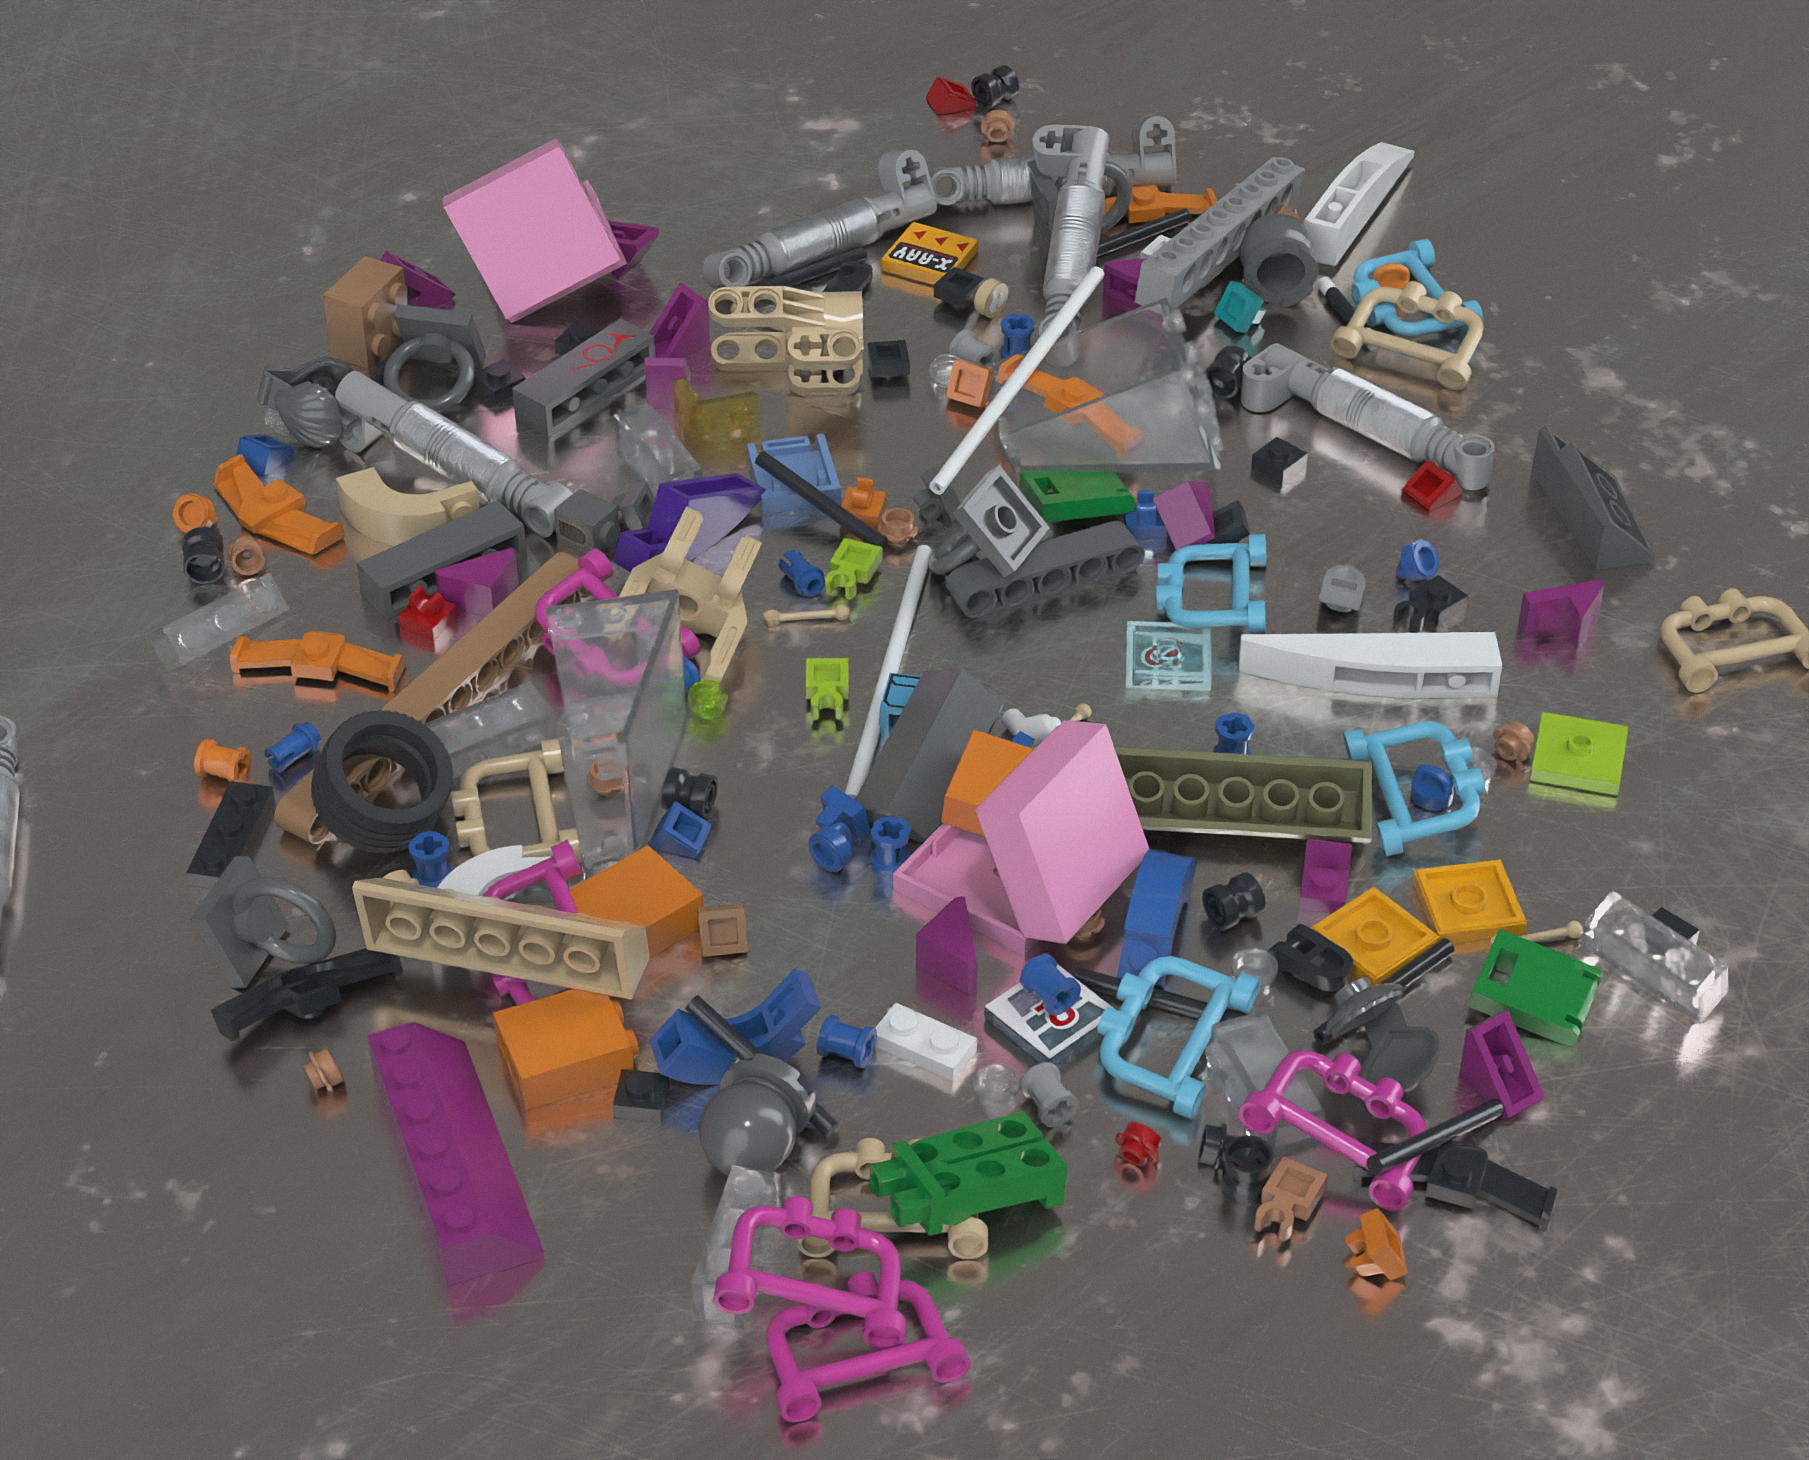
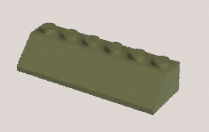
M1114 747L1143 830L1371 843L1372 761Z

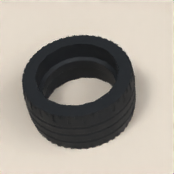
M371 710L356 714L353 718L350 717L347 721H344L331 734L317 759L311 782V797L313 799V806L316 808L315 811L319 815V819L323 821L324 826L335 837L351 847L374 853H394L395 851L407 849L409 842L419 833L430 831L434 827L449 800L453 784V765L451 764L448 750L445 749L444 743L440 741V738L435 735L433 730H430L421 721H417L404 713L400 714L390 710ZM367 754L390 758L404 767L416 781L422 799L421 803L412 808L397 810L371 804L357 795L348 783L342 762L352 756Z

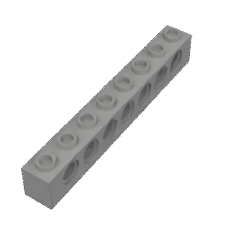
M1272 157L1142 262L1134 302L1167 316L1240 255L1241 242L1246 228L1258 218L1273 214L1278 205L1284 204L1292 211L1297 207L1305 168L1294 165L1291 160L1283 157Z

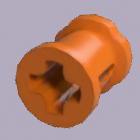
M206 738L197 748L194 758V771L197 776L203 778L213 775L226 778L229 783L230 781L244 783L251 769L252 754L250 749L240 746L237 749L219 746L213 739Z

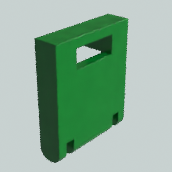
M1108 463L1020 471L1019 490L1047 523L1126 514L1132 512L1135 508V498ZM1052 489L1055 494H1048V490Z
M1499 929L1467 1006L1490 1016L1502 1010H1508L1515 1026L1560 1044L1574 1046L1583 1028L1603 973L1593 965ZM1495 963L1496 970L1510 975L1506 986L1489 979Z

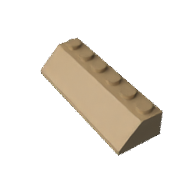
M386 878L357 880L352 886L367 950L631 1000L650 958L645 926L635 925L627 921H613L592 917L583 913H570L548 909L540 905L521 904L501 900L496 897H483L457 892L453 889H440L414 884L409 881H396Z

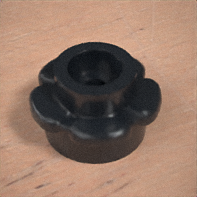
M1221 1123L1220 1127L1206 1124L1201 1138L1198 1162L1211 1165L1214 1171L1223 1163L1225 1146L1230 1140L1235 1138V1135L1227 1134V1125L1225 1123Z

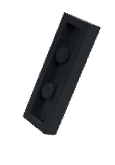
M230 781L186 872L189 886L212 889L235 856H249L275 800L272 786Z

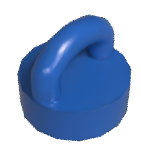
M1423 539L1407 543L1401 551V560L1396 568L1397 577L1400 579L1410 578L1415 582L1433 578L1439 569V558L1434 546Z
M1431 764L1418 766L1411 784V798L1414 803L1428 810H1441L1450 806L1455 797L1452 776Z
M837 822L831 827L825 826L820 828L808 841L809 851L814 861L821 868L829 872L836 873L840 871L853 858L852 835L849 827L843 822Z

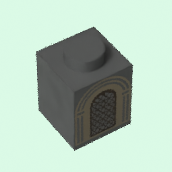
M582 489L577 490L554 509L557 541L584 554L592 549L603 552L608 547L614 545L620 537L618 506Z

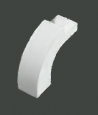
M522 845L497 848L465 861L450 872L437 888L453 889L461 893L483 896L488 888L499 880L552 856L523 857ZM568 879L565 882L568 886V889H571L570 879ZM545 880L503 899L516 903L553 901Z

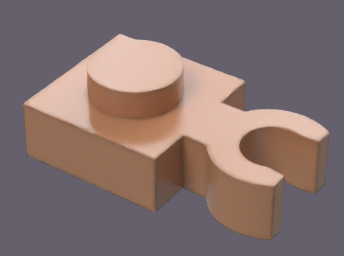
M1283 1156L1262 1189L1261 1202L1263 1204L1256 1211L1255 1230L1260 1232L1265 1223L1276 1221L1281 1224L1278 1240L1284 1242L1289 1239L1293 1231L1294 1216L1307 1221L1327 1188L1328 1174Z

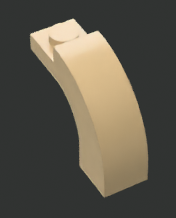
M374 467L336 478L340 510L348 523L362 535L389 545L396 546L480 509L478 489L472 481L427 494H405L386 486Z

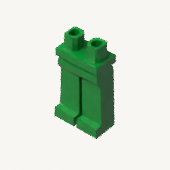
M1022 1110L924 1138L911 1145L906 1140L892 1143L891 1159L871 1164L869 1185L877 1198L890 1195L889 1209L893 1220L899 1228L920 1223L930 1236L943 1232V1224L947 1226L957 1225L967 1220L971 1215L1037 1199L1046 1209L1064 1205L1068 1165L1048 1140H1043V1134Z

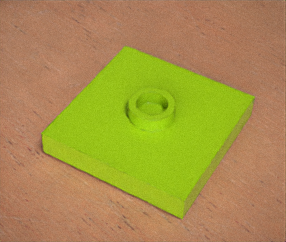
M1542 712L1530 780L1618 795L1629 726Z

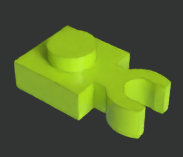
M844 538L829 562V573L825 577V594L830 595L836 587H845V599L851 600L857 593L856 581L868 584L883 560L882 547Z
M806 658V699H811V716L813 719H819V711L823 708L835 710L836 719L843 717V699H849V658Z

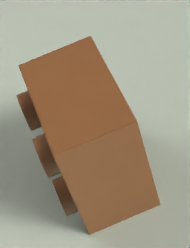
M364 256L322 295L330 357L341 359L347 363L369 370L402 337L394 315L398 304L407 305V286L405 285L403 267Z

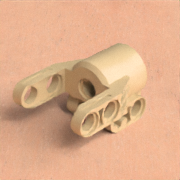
M787 286L722 287L713 291L708 301L710 317L714 322L724 327H785V332L726 333L718 337L711 346L712 363L719 370L725 372L788 371L789 388L795 394L805 397L851 395L859 388L861 375H863L862 352H864L862 291L809 292ZM768 299L775 303L776 308L769 314H761L756 311L754 305L759 300ZM721 300H731L737 305V309L731 314L724 315L717 312L715 306ZM768 344L773 346L777 353L771 359H762L757 356L755 351L759 346ZM724 345H732L738 349L739 354L733 359L725 360L719 357L717 352ZM848 369L852 371L854 378L849 383H838L833 378V374L837 370ZM822 370H827V383H822ZM801 371H809V382H801Z
M686 506L665 551L632 569L599 638L614 645L621 642L640 603L647 604L652 607V610L662 622L673 629L684 626L694 634L707 633L717 638L700 673L701 686L716 692L748 623L741 587L762 542L748 535L742 537L723 577L685 559L703 521L702 513Z

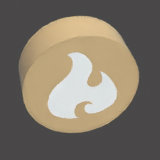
M994 278L983 282L975 295V310L988 318L998 315L1004 308L1008 298L1007 285Z

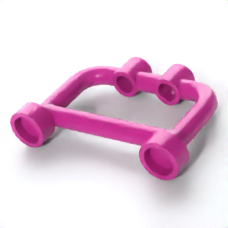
M592 549L578 559L579 569L545 592L536 604L535 614L537 622L546 632L542 637L546 649L554 656H559L565 651L569 652L576 659L572 662V669L575 675L585 683L596 677L610 688L632 690L645 684V677L648 674L661 672L681 657H686L690 661L701 651L697 637L687 627L679 626L664 637L636 612L629 628L654 649L657 654L634 671L622 674L614 671L608 665L601 651L597 648L590 649L579 640L577 632L568 622L563 621L560 623L553 616L552 609L581 587H584L607 609L612 611L619 596L603 582L613 575V568L608 558L597 549Z
M565 840L551 847L552 857L499 880L488 888L483 897H496L503 900L512 894L545 880L557 910L578 913L565 881L583 872L569 841ZM491 973L500 995L504 996L510 993L516 1005L541 999L532 996L526 979ZM566 988V989H564V990H562V991H559V992H557V993H555V994H558V993H561V992H564V991H568V990H571V989H573V988Z
M1299 1050L1289 1053L1280 1061L1264 1089L1249 1093L1239 1109L1241 1122L1246 1128L1255 1133L1268 1134L1272 1132L1279 1120L1282 1119L1368 1170L1367 1159L1376 1154V1151L1282 1097L1297 1071L1304 1069L1323 1077L1325 1086L1332 1092L1337 1094L1349 1092L1366 1102V1108L1373 1116L1381 1119L1391 1117L1397 1120L1408 1130V1138L1427 1130L1426 1123L1421 1115L1411 1106L1401 1101L1404 1091L1397 1081L1391 1078H1381L1375 1085L1358 1076L1361 1071L1359 1061L1347 1053L1337 1054L1333 1061L1314 1051ZM1421 1155L1384 1173L1375 1175L1369 1186V1195L1378 1206L1386 1210L1397 1211L1406 1205L1413 1192V1183L1409 1176Z
M794 1196L784 1200L782 1208L760 1205L749 1208L738 1217L733 1231L728 1273L720 1275L715 1283L713 1302L718 1309L730 1314L747 1313L754 1308L756 1292L863 1317L865 1318L863 1338L873 1348L884 1350L904 1343L906 1319L897 1311L901 1275L900 1255L894 1244L884 1235L861 1228V1215L858 1212L847 1208L838 1209L832 1213L831 1220L812 1216V1203L806 1198ZM760 1226L779 1228L781 1234L789 1239L799 1240L811 1236L828 1240L829 1245L838 1251L847 1252L860 1248L873 1252L881 1263L878 1299L750 1269L755 1229Z
M860 1272L848 1280L847 1289L849 1293L878 1299L879 1284L873 1273ZM900 1280L898 1301H907L913 1305L926 1334V1339L799 1372L786 1339L787 1332L791 1328L808 1324L812 1328H822L829 1325L836 1316L846 1313L799 1302L798 1305L786 1308L776 1314L770 1320L765 1333L766 1344L782 1385L776 1392V1402L783 1419L794 1423L808 1420L820 1410L822 1402L817 1391L819 1388L921 1361H926L932 1378L935 1381L947 1383L964 1376L970 1369L971 1361L964 1344L958 1339L949 1338L934 1300L927 1290L914 1282Z

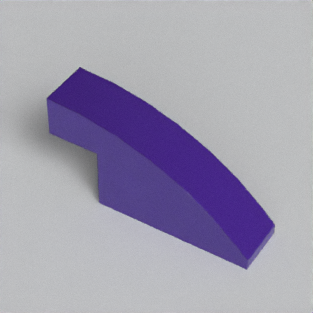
M738 473L660 483L648 527L620 533L613 563L631 572L634 567L663 553L686 506L702 513L703 517L699 531L685 557L686 560L690 561L708 550L736 527L761 500V495L766 489Z

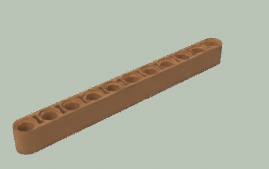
M566 552L555 554L381 710L396 711L413 717L415 720H419L422 724L427 725L430 730L435 732L436 736H439L543 641L542 637L546 632L536 619L535 608L537 601L545 592L579 569V558ZM581 587L552 609L553 616L560 623L565 621L592 594L584 587ZM374 754L352 756L342 762L346 780L357 795L367 801L404 768L390 758ZM313 769L283 796L276 807L274 821L276 826L312 844H319L332 833L324 826L323 821L319 819V815L315 811L316 808L313 806V799L311 797Z

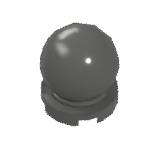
M1274 213L1258 218L1246 228L1240 247V259L1244 266L1243 277L1245 286L1262 300L1269 303H1280L1281 307L1300 303L1314 290L1313 284L1317 279V275H1319V267L1313 252V242L1306 227L1293 216Z
M756 1053L752 1060L740 1061L739 1057L733 1059L720 1081V1090L705 1106L698 1125L700 1144L708 1163L728 1177L748 1181L771 1175L786 1161L792 1152L796 1134L803 1131L816 1109V1095L814 1091L807 1094L805 1088L797 1081L800 1073L794 1067L778 1058L762 1053Z

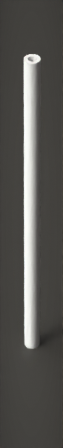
M1095 266L1090 269L931 481L929 487L932 492L938 495L944 493L1104 278V272L1101 268Z
M927 545L917 547L848 779L845 794L854 800L870 770L880 735V705L890 672L898 673L929 567L932 549Z

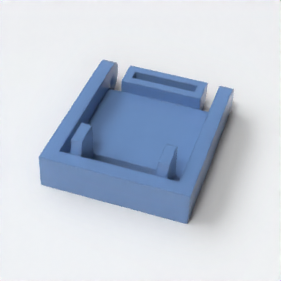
M816 434V451H811L808 435L761 441L762 451H766L836 503L841 504V487L824 434ZM746 443L747 460L753 481L766 489L759 501L762 514L814 507L756 465L755 460L758 454L755 443Z

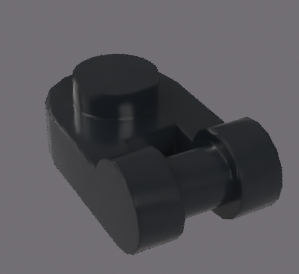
M1304 924L1295 926L1288 932L1285 942L1279 941L1267 951V959L1276 970L1280 972L1288 970L1321 990H1339L1347 986L1351 980L1353 959L1350 953Z

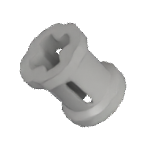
M969 329L959 332L953 338L949 347V355L953 360L962 359L995 369L999 361V351L993 345L981 343L976 333Z
M1050 1062L1041 1063L1030 1068L1022 1076L1019 1088L1025 1097L1033 1099L1038 1107V1117L1041 1122L1046 1124L1047 1127H1057L1066 1123L1076 1114L1079 1109V1100L1070 1091H1066L1060 1082L1061 1073L1055 1064Z

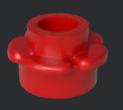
M1129 1122L1122 1134H1116L1115 1142L1120 1146L1118 1152L1127 1162L1136 1166H1144L1146 1161L1149 1163L1158 1161V1149L1162 1144V1139L1151 1128L1137 1122Z

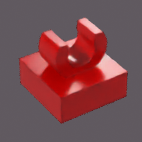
M420 585L409 595V605L398 615L401 629L435 641L458 618L456 604L445 601L441 593L437 592L434 596L424 593V588Z

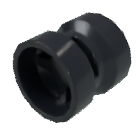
M1002 65L993 69L990 74L984 73L975 77L971 83V90L978 105L988 110L997 106L1001 100L1008 101L1018 96L1020 85L1015 72L1009 66Z
M1234 345L1222 348L1215 357L1214 362L1208 366L1203 374V382L1207 390L1220 398L1234 396L1242 385L1243 365L1251 359L1250 355L1242 348Z
M197 527L188 531L182 541L184 574L189 580L199 584H210L219 580L225 571L223 537L218 531L208 527Z
M671 767L662 788V808L668 810L676 801L699 817L707 819L716 802L718 791L717 777L704 773L692 776L685 769Z
M1248 872L1232 877L1225 886L1222 884L1211 886L1205 889L1202 895L1206 915L1211 923L1220 931L1237 926L1239 920L1243 917L1246 919L1257 917L1263 914L1266 909L1263 890L1254 876Z
M1250 1135L1238 1136L1230 1140L1225 1146L1221 1187L1229 1200L1242 1205H1253L1261 1202L1262 1189L1271 1176L1274 1157L1271 1146L1265 1140Z

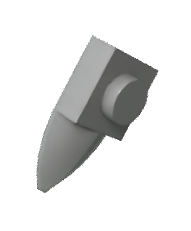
M1349 564L1338 565L1328 569L1325 573L1319 602L1327 603L1326 605L1336 611L1348 612L1351 609L1359 611L1366 585L1365 577L1358 569Z

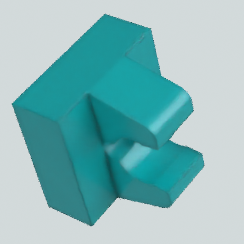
M1230 281L1214 314L1235 331L1247 333L1251 324H1259L1266 309L1261 307L1264 300L1242 283Z

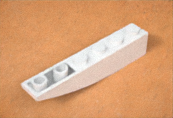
M1380 142L1358 155L1331 183L1304 220V226L1308 230L1313 242V252L1317 263L1336 266L1413 159V150Z
M1495 632L1241 634L1238 670L1242 673L1282 683L1365 696L1412 699L1497 698L1502 662Z

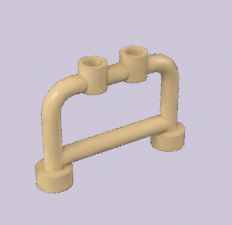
M1410 281L1403 290L1385 286L1369 291L1361 299L1347 327L1337 328L1330 340V348L1339 357L1353 359L1357 356L1364 343L1441 365L1437 373L1439 382L1449 389L1461 390L1466 386L1472 371L1468 363L1482 338L1484 326L1482 319L1476 312L1461 306L1462 299L1456 293L1445 291L1437 300L1426 297L1427 291L1422 284ZM1391 302L1397 304L1406 313H1416L1420 310L1433 314L1435 319L1442 323H1451L1455 320L1466 324L1469 329L1455 354L1364 328V325L1378 303Z
M1729 589L1720 595L1718 604L1707 606L1700 597L1693 596L1681 604L1679 612L1668 615L1660 625L1659 633L1662 641L1681 665L1679 678L1692 693L1703 692L1715 683L1718 675L1716 667L1794 652L1803 666L1809 669V630L1785 602L1773 597L1755 596L1744 598L1739 590ZM1764 612L1774 615L1790 635L1694 655L1678 634L1677 629L1691 626L1695 631H1702L1708 628L1714 621L1729 619L1732 623H1741L1751 614Z
M558 738L541 741L542 750L486 759L466 769L460 779V790L451 792L455 818L464 817L465 819L464 821L456 822L460 848L469 847L473 857L493 850L487 846L477 783L490 776L528 770L542 843L522 846L523 857L553 856L551 847L568 840L578 862L582 863L576 828L560 831L557 829L547 775L564 772Z
M875 1138L862 1139L856 1145V1152L832 1154L822 1159L814 1167L810 1178L809 1201L813 1205L812 1216L831 1220V1215L834 1211H829L830 1179L833 1175L842 1172H856L859 1177L870 1180L871 1164L891 1159V1153H885L883 1142ZM921 1138L912 1139L908 1142V1144L911 1145L912 1143L921 1140ZM858 1212L861 1215V1228L875 1232L926 1233L920 1223L899 1228L893 1220L891 1212ZM978 1213L971 1215L967 1220L957 1225L947 1226L943 1224V1232L941 1233H948V1249L954 1256L962 1259H974L982 1256L988 1250V1227L983 1221L978 1219ZM811 1236L797 1240L798 1249L810 1257H825L836 1250L829 1245L828 1240Z

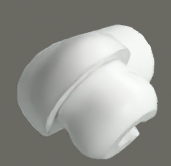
M1016 708L1007 710L1002 717L1003 725L1014 736L1019 731H1022L1034 738L1033 746L1039 745L1061 724L1058 718L1050 717L1048 714H1039L1026 718Z

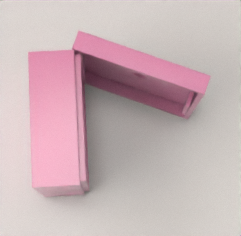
M558 138L443 197L444 209L506 320L509 319L511 324L627 264L595 191L588 180L581 183Z
M1064 720L975 809L985 836L943 823L893 873V890L938 913L955 897L965 896L971 929L1024 956L1039 940L1067 944L1142 862L1146 852L1150 850L1106 724ZM998 871L1000 877H997L994 873Z

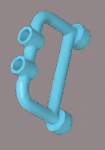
M1427 238L1411 242L1407 251L1362 262L1355 269L1353 275L1355 284L1351 288L1353 300L1358 306L1361 299L1369 291L1380 287L1376 279L1370 280L1368 276L1374 274L1375 270L1383 264L1398 263L1408 268L1417 282L1426 288L1427 295L1430 298L1439 300L1444 292L1427 270V268H1431L1435 264L1434 249ZM1476 300L1462 302V307L1476 312L1483 322L1482 309ZM1391 302L1378 303L1368 318L1373 327L1385 324L1393 333L1404 337H1418L1456 327H1461L1467 333L1469 329L1462 322L1453 320L1451 323H1442L1435 319V317L1417 322L1403 321L1397 316L1396 307Z
M1249 534V543L1196 544L1177 549L1171 554L1168 563H1158L1157 610H1165L1167 617L1173 623L1183 627L1248 626L1249 634H1266L1265 600L1249 601V561L1250 567H1267L1266 534ZM1233 560L1232 610H1184V564L1190 561Z
M1432 721L1416 722L1366 736L1363 735L1361 728L1343 732L1349 760L1369 761L1370 758V761H1372L1374 772L1392 819L1376 823L1379 841L1385 857L1403 853V843L1460 829L1467 826L1477 817L1480 810L1479 794L1486 793L1480 768L1477 767L1470 770L1467 768V764L1473 763V754L1467 737L1456 740L1448 727ZM1420 739H1434L1439 743L1444 764L1451 773L1457 797L1462 801V807L1451 813L1412 822L1385 748Z
M1174 956L1159 957L1148 962L1138 976L1126 973L1117 992V999L1124 1001L1119 1011L1107 1007L1102 1014L1097 1033L1104 1035L1099 1050L1103 1066L1108 1073L1119 1080L1173 1101L1174 1113L1193 1119L1202 1102L1206 1083L1190 1076L1228 1004L1230 1008L1248 1014L1257 998L1261 979L1242 972L1238 979H1234ZM1164 975H1175L1211 989L1214 992L1168 1078H1165L1124 1061L1118 1052L1122 1043L1125 1044L1139 1012L1147 1006L1157 980Z

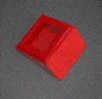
M936 77L926 95L927 102L935 113L939 115L972 109L977 104L965 85L942 77Z
M1429 460L1401 488L1402 492L1429 511L1455 499L1462 493L1456 479Z

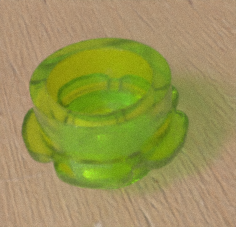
M702 680L692 685L689 689L686 705L692 715L703 719H712L725 709V703L728 702V694L722 690L718 682Z

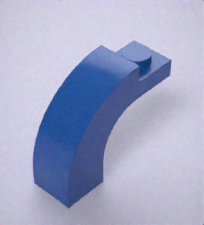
M1151 849L1146 852L1136 877L1124 926L1126 932L1117 978L1123 979L1126 973L1138 976L1148 962L1159 957L1170 956L1183 904H1189L1197 864L1196 858ZM1166 975L1160 977L1154 986L1164 987Z
M794 968L761 1004L745 1014L725 1020L760 1052L785 1062L806 1045L801 1029L822 1007L809 974ZM677 1009L649 1039L660 1074L686 1083L701 1085L720 1084L733 1059L737 1058L731 1050L690 1013Z

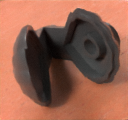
M326 356L308 361L297 368H277L268 365L263 371L257 401L277 411L283 423L297 441L312 448H325L335 444L337 438L342 435V415L338 409L339 406L335 399V394L342 379L352 372L353 369L350 368L347 362L341 359Z
M1367 976L1362 977L1345 986L1334 995L1339 1007L1329 1018L1326 1026V1035L1332 1034L1335 1037L1363 1024L1372 1050L1361 1067L1360 1077L1374 1085L1381 1078H1391L1402 1086L1404 1093L1410 1092L1430 1076L1434 1065L1439 1059L1440 1042L1436 1032L1430 1031L1428 1027H1409L1406 1015L1397 1002L1403 995L1404 986L1393 983L1372 986Z

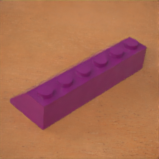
M416 1022L367 1034L373 1074L447 1286L544 1259V1250L465 1041Z

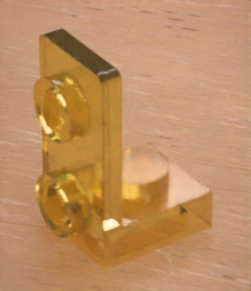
M687 378L672 381L673 411L684 439L759 426V398L755 391L701 400L698 392L692 393Z

